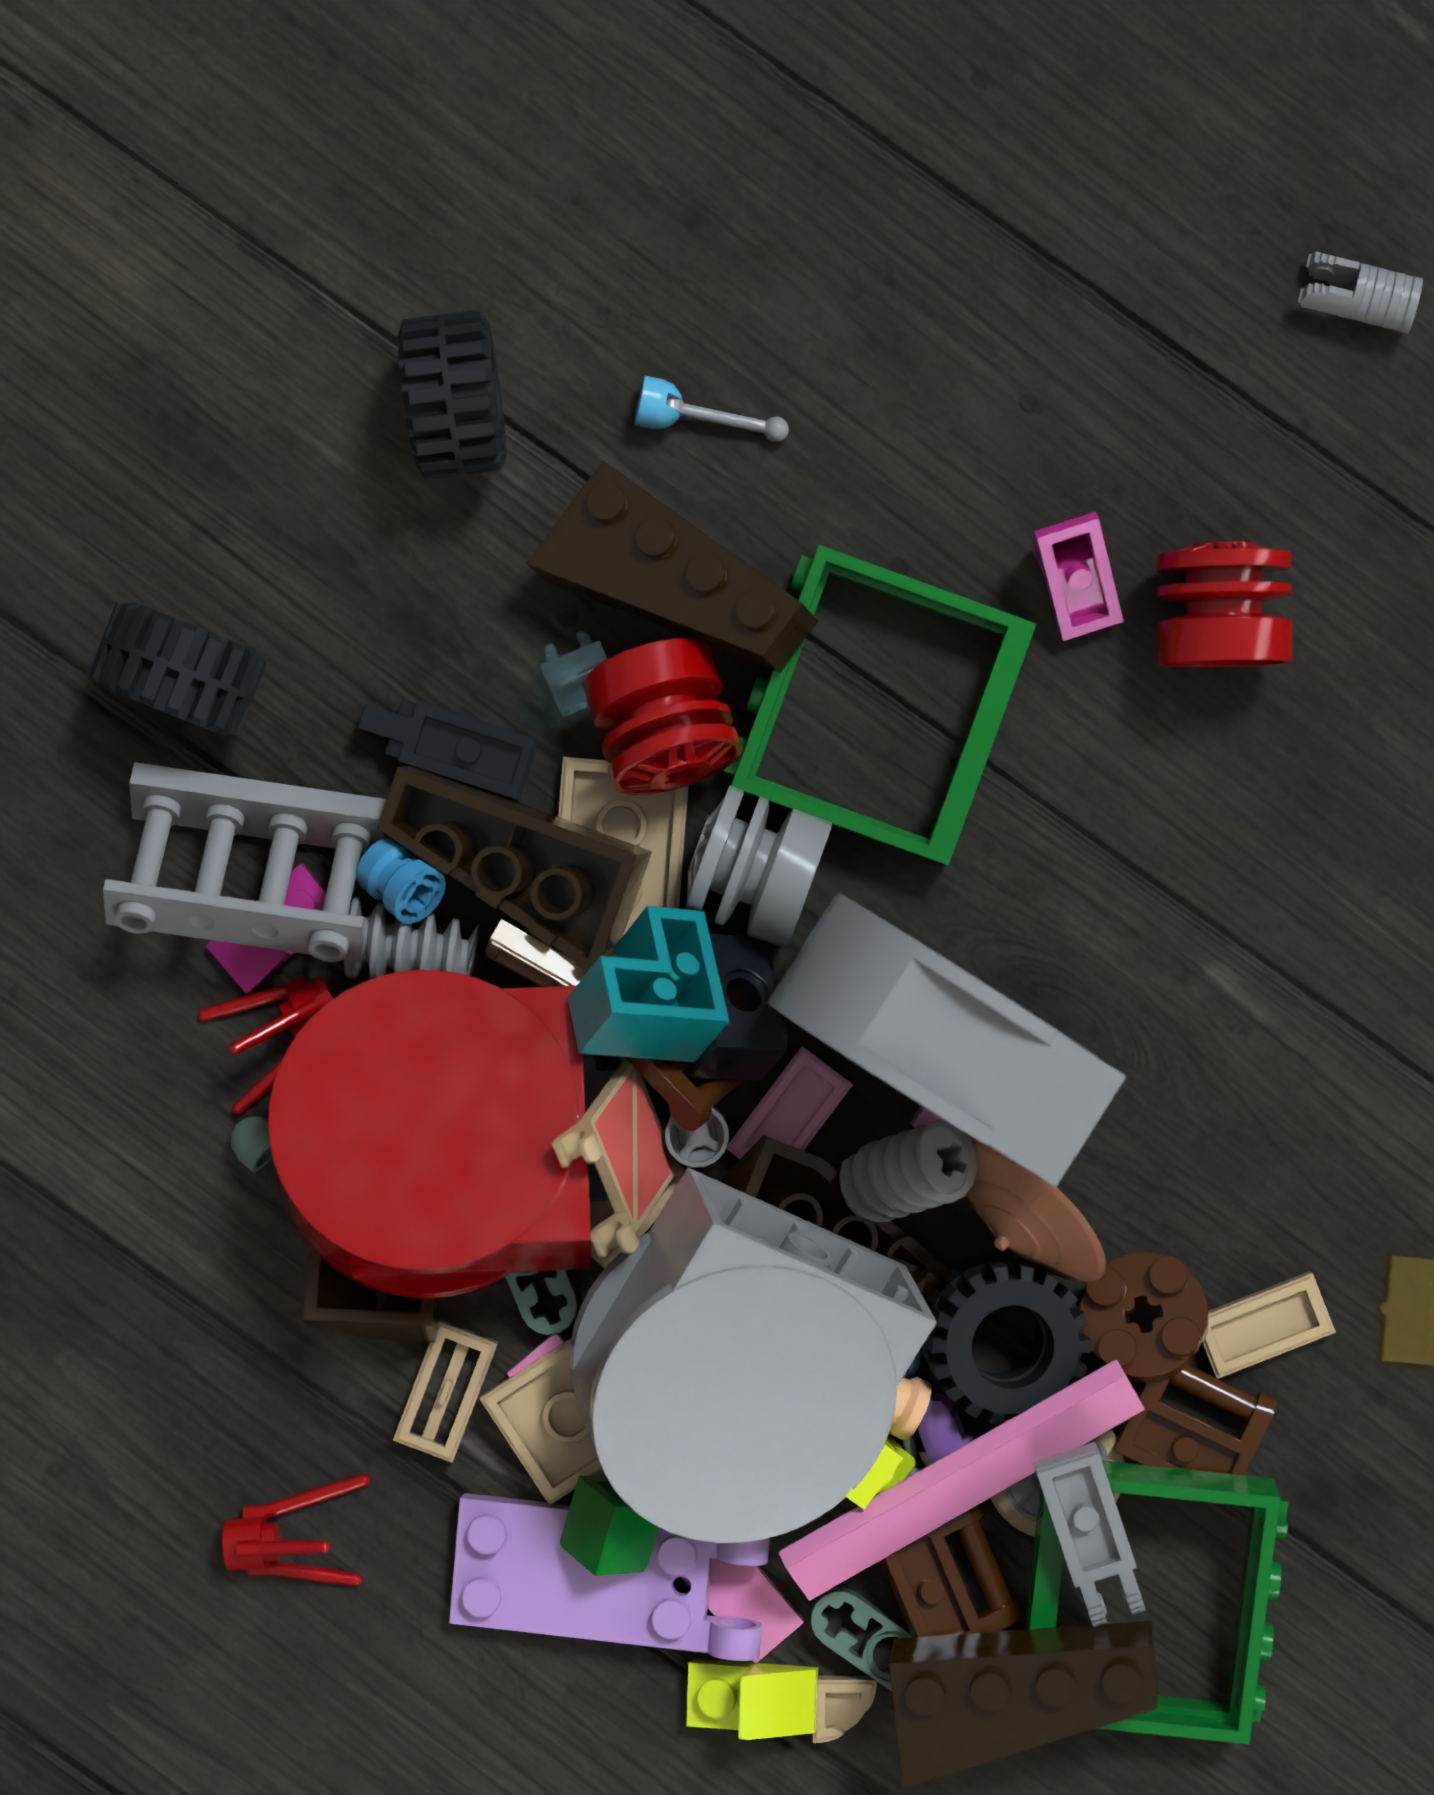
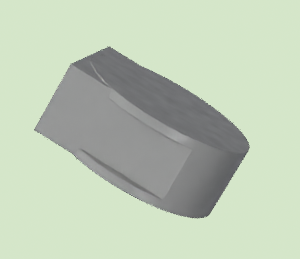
M839 892L835 894L767 1001V1004L864 1069L1055 1187L1127 1077L1015 1002Z
M687 1168L651 1230L638 1239V1248L632 1253L624 1254L621 1252L601 1272L589 1289L580 1307L571 1338L570 1371L572 1384L604 1473L619 1496L637 1514L670 1533L688 1539L713 1543H745L764 1540L785 1534L819 1518L845 1498V1495L851 1489L854 1490L864 1479L881 1453L890 1432L896 1407L897 1386L937 1321L906 1265Z

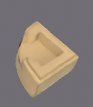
M818 1675L816 1732L812 1733L813 1743L835 1740L853 1728L871 1707L876 1693L877 1681L870 1676Z

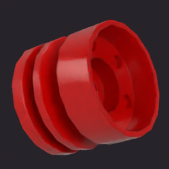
M1206 542L1192 544L1179 551L1156 555V572L1185 575V583L1158 586L1156 588V598L1184 603L1186 609V616L1169 618L1157 623V665L1169 667H1238L1278 665L1293 662V620L1282 616L1263 614V602L1281 599L1292 594V584L1263 581V573L1291 569L1292 552L1269 549L1256 545L1253 542Z
M674 638L626 650L599 664L587 674L582 684L596 728L599 731L609 733L601 744V748L607 762L611 763L608 771L617 792L628 795H651L676 790L721 772L735 762L743 751L737 731L734 727H731L734 720L728 704L716 701L723 691V685L711 648L707 642L696 638Z

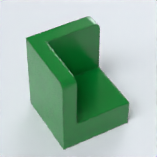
M606 1475L579 1476L561 1535L560 1545L594 1576L640 1573L647 1568L659 1527L637 1514L615 1491Z

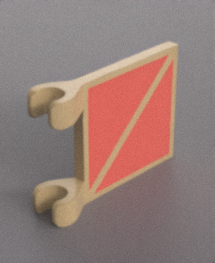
M624 1060L581 1120L560 1134L552 1143L561 1167L569 1166L572 1160L582 1155L586 1163L594 1162L615 1214L598 1224L591 1231V1240L598 1258L606 1257L607 1253L617 1246H620L624 1254L632 1253L638 1248L639 1240L636 1232L679 1170L675 1158L670 1154L666 1145L665 1133L643 1078L628 1060Z

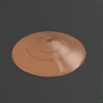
M972 1142L976 1153L977 1172L974 1183L965 1197L996 1237L994 1245L1001 1251L1009 1248L1043 1270L1063 1279L1084 1283L1100 1280L1106 1271L1105 1254L1092 1227L1075 1205L1057 1187L983 1143Z

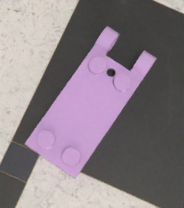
M464 1493L460 1497L449 1624L709 1653L716 1658L732 1661H752L759 1658L762 1624L760 1622L740 1617L707 1615L712 1558L735 1565H765L768 1563L770 1538L745 1543H713L688 1539L659 1527L647 1568L643 1572L594 1576L560 1545L570 1505L559 1503L549 1505L548 1502ZM678 1577L687 1578L691 1583V1590L687 1593L678 1592L674 1587V1580Z

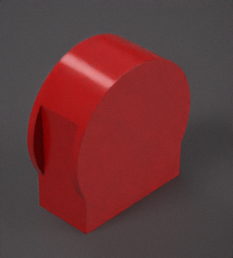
M441 970L402 971L379 976L352 987L328 1002L309 1019L288 1047L278 1068L269 1103L268 1127L274 1164L289 1212L305 1239L325 1261L342 1274L360 1284L388 1294L410 1298H440L472 1292L488 1286L512 1272L591 1269L588 1163H586L582 1155L572 1160L569 1166L561 1167L552 1145L553 1141L560 1134L576 1125L585 1114L583 1054H580L578 1051L567 998L576 986L500 989L478 978Z

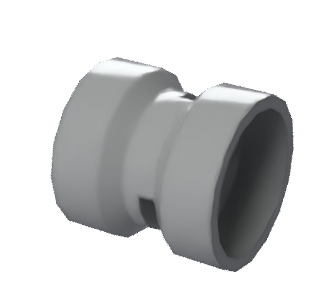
M716 1106L711 1109L712 1115L710 1119L695 1131L683 1129L670 1115L665 1129V1141L670 1154L679 1163L689 1167H705L716 1162L724 1154L729 1142L728 1123L724 1114Z

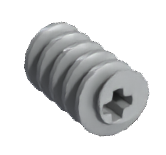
M355 896L353 898L348 915L363 917L360 897ZM378 901L369 917H364V953L362 962L344 960L345 974L348 978L355 979L368 963L370 980L389 974L391 969H393L394 973L412 970H441L471 976L478 948L480 924L476 926L469 939L465 940L461 937L459 919L453 918L445 932L439 934L436 931L435 914L431 913L425 917L418 929L412 928V924L400 922L397 918L393 923L387 922L384 903Z
M938 1119L927 1125H919L912 1130H904L896 1135H889L881 1140H874L862 1146L857 1154H852L842 1162L839 1175L841 1192L847 1206L858 1218L870 1223H886L895 1218H903L911 1213H919L927 1208H935L941 1204L952 1203L965 1196L974 1183L977 1172V1159L973 1143L968 1134L950 1122Z

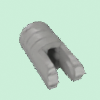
M1317 251L1309 254L1306 265L1309 276H1313L1314 279H1319L1321 282L1327 281L1328 284L1332 285L1325 286L1324 283L1317 284L1316 282L1315 284L1308 283L1305 288L1300 290L1298 302L1301 307L1406 334L1409 333L1417 311L1423 278ZM1336 286L1348 288V289H1351V290L1339 288V287H1336Z

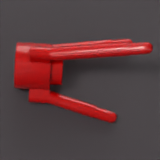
M301 975L282 986L201 1009L198 1012V1018L201 1021H208L289 998V1000L279 1005L283 1013L282 1016L230 1044V1052L233 1055H237L288 1028H291L296 1037L309 1019L324 1005L333 1000L334 997L321 975L309 982ZM281 1061L232 1106L234 1114L241 1115L273 1087Z
M361 1474L265 1505L243 1506L242 1518L226 1519L224 1521L222 1548L227 1570H247L248 1576L274 1575L331 1584L359 1586L363 1580L362 1576L358 1573L278 1562L281 1555L324 1554L329 1552L331 1546L328 1541H281L279 1524L277 1522L267 1523V1519L369 1485L370 1477L366 1474Z

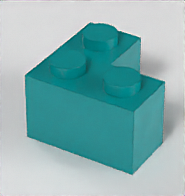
M646 906L614 947L616 957L600 956L567 997L578 1051L580 1054L696 1062L729 1023L704 911Z

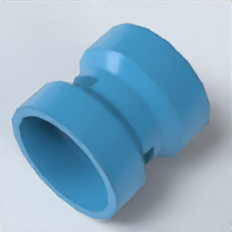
M389 836L378 840L368 848L361 857L356 871L358 885L374 899L383 900L385 909L405 924L421 921L431 914L439 905L445 893L446 881L444 875L425 860L418 859L416 854Z

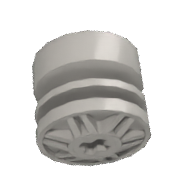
M730 785L725 797L711 815H708L687 873V903L685 910L702 911L709 890L721 894L723 899L714 923L724 926L739 901L751 905L747 935L787 949L822 856L832 822L793 808L778 833L765 829L769 811V799L761 796L759 797L751 822L739 820L736 818L745 791Z

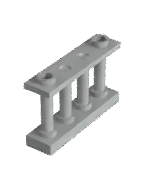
M134 762L129 782L132 819L144 820L145 824L131 882L105 879L103 896L106 925L119 926L125 931L137 934L153 931L309 954L327 962H338L341 960L362 962L364 953V917L348 915L361 854L365 853L378 840L388 836L377 828L387 799ZM174 825L209 830L194 892L156 886L170 827ZM235 835L272 839L259 901L220 896ZM299 844L336 849L323 911L284 905L296 849Z

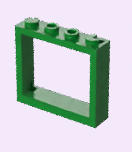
M818 545L814 559L804 555L801 556L789 591L800 595L798 601L803 603L813 616L830 574L1002 637L929 839L756 776L804 642L781 673L773 670L770 679L758 675L745 710L757 715L748 739L739 736L743 751L738 759L723 771L735 775L731 786L744 790V793L757 798L760 796L769 799L770 803L790 810L793 808L830 821L836 827L935 863L949 866L1036 623Z
M1102 1461L1111 1490L1114 1493L1248 1506L1251 1508L1226 1702L1158 1695V1709L1095 1729L1249 1745L1252 1722H1260L1262 1711H1265V1685L1257 1684L1260 1662L1269 1663L1272 1656L1273 1624L1265 1623L1267 1601H1277L1280 1593L1281 1563L1272 1561L1275 1538L1285 1539L1287 1535L1288 1524L1286 1516L1288 1501L1280 1500L1281 1497L1274 1478ZM1041 1486L1024 1630L1056 1627L1064 1554Z

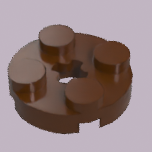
M1136 1252L1122 1255L1106 1264L1105 1274L1100 1280L1086 1283V1291L1082 1297L1080 1309L1085 1312L1089 1324L1083 1328V1333L1091 1339L1090 1354L1104 1366L1117 1359L1129 1381L1151 1383L1171 1378L1180 1373L1190 1363V1359L1198 1352L1201 1343L1203 1345L1209 1326L1206 1297L1198 1280L1179 1259L1151 1252ZM1148 1302L1150 1308H1159L1162 1311V1317L1153 1320V1331L1141 1333L1137 1323L1127 1324L1126 1314L1135 1311L1136 1303Z

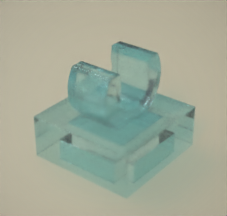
M585 631L576 633L581 648L559 657L553 643L545 647L547 662L540 665L563 717L589 707L582 684L589 672L602 662L608 660L600 641L598 640L593 643Z

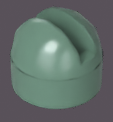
M245 1118L236 1124L231 1134L233 1152L238 1160L252 1172H257L273 1158L269 1138V1119Z

